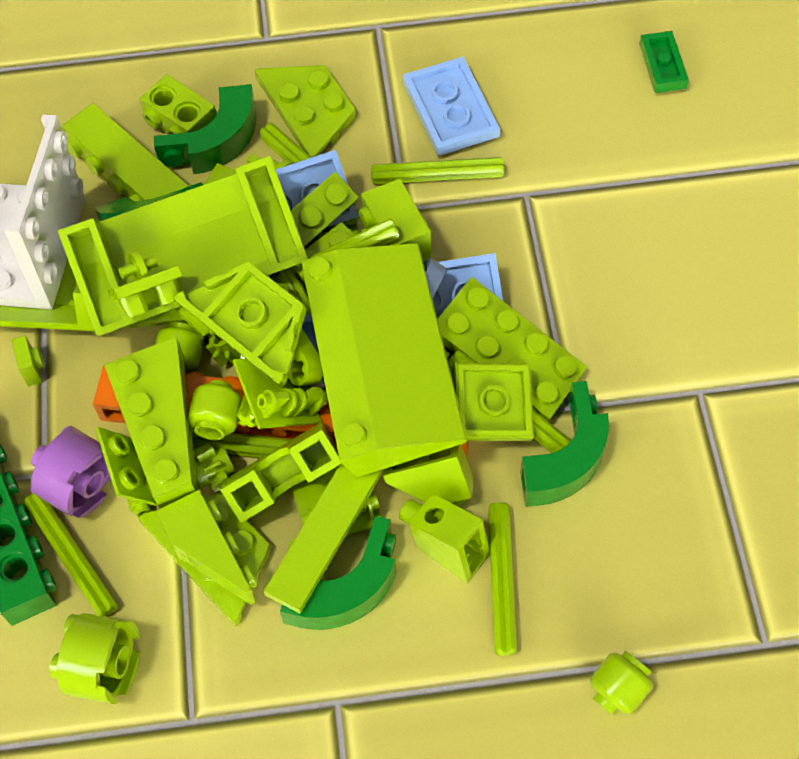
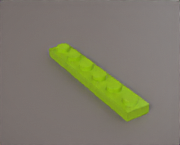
M336 172L331 174L291 210L303 247L307 246L359 198ZM183 307L178 309L177 313L202 339L209 333V329Z

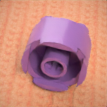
M67 426L64 428L61 434L52 440L48 446H40L31 458V464L35 467L31 479V492L65 514L74 515L77 518L85 517L96 509L107 494L102 489L107 480L112 481L100 442L75 427Z

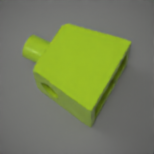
M437 495L430 496L423 506L413 499H409L401 508L399 518L409 524L416 546L468 584L490 555L483 520Z

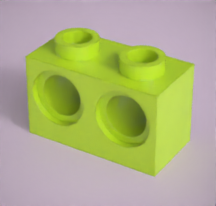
M168 74L139 98L144 112L142 115L147 124L154 129H161L167 135L197 131L211 123L217 115L215 105Z

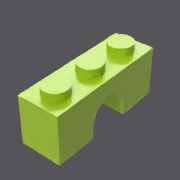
M321 422L228 477L227 480L223 481L220 491L240 523L274 504L276 498L290 487L304 480H307L309 483L342 464L339 459L337 445L324 423Z

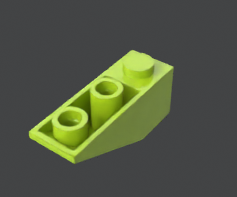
M197 490L156 511L179 559L251 605L256 602L251 589L256 587L257 583L247 564L239 567L234 558V555L240 553L229 531L224 534L221 533L217 523L223 519L213 499L205 502L200 490Z

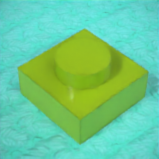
M26 335L11 339L18 370L28 387L43 383L39 369L44 368L45 364L39 347L32 348Z

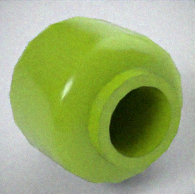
M170 322L168 327L158 331L156 344L177 337L185 356V372L196 371L200 366L204 339L189 324Z
M212 380L210 383L202 384L194 390L188 413V421L197 435L210 440L223 439L224 436L234 432L239 419L237 411L242 399L228 382Z
M627 651L622 655L610 653L590 678L591 686L597 691L593 700L611 715L617 709L624 714H632L653 688L652 681L649 679V675L652 672Z

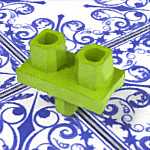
M133 251L128 254L130 265L119 268V273L122 279L134 275L136 280L108 290L111 301L118 300L126 317L131 318L149 311L141 292L143 290L153 287L160 306L175 301L173 297L180 293L176 278L181 277L182 274L179 266H175L148 275L147 270L158 267L156 257L152 256L143 259L138 251Z

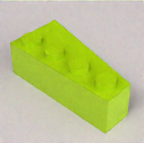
M177 337L104 364L153 498L161 509L199 490L192 441L193 431L188 421L189 394L185 374V356Z

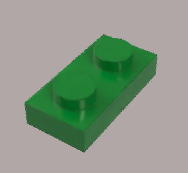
M673 31L641 35L639 45L654 92L660 93L687 89L689 79Z

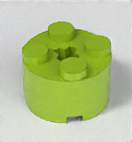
M88 613L69 615L64 624V638L60 651L53 656L50 663L49 672L51 678L58 679L59 688L64 695L117 704L119 702L116 699L117 695H126L137 672L140 651L133 650V638L140 639L137 625L129 620Z

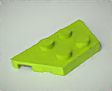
M326 65L258 68L255 70V76L260 86L301 149L311 158L320 155L328 144L333 145L340 137L341 131L348 128L356 118V109Z
M249 261L232 268L225 275H217L204 281L205 286L188 294L182 291L173 297L181 307L281 388L286 385L307 311L303 303Z
M220 492L203 497L205 502L213 499L223 519L217 523L221 533L224 534L229 531L240 553L234 555V558L239 567L247 564L257 583L260 569L265 566L270 555V544L247 520L240 523L229 503ZM156 511L148 512L138 517L144 528L236 627L243 617L242 611L246 602L179 559Z

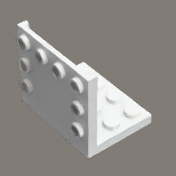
M43 114L41 121L45 131L27 186L0 184V305L52 310L68 259L57 230L79 223L86 198L83 192V181L81 178H78L75 169V157L70 155L67 146L66 132L62 131L57 115Z

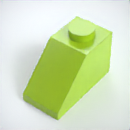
M462 444L386 468L383 474L385 483L423 502H426L432 495H437L454 505L462 504L467 499L472 498L474 479Z

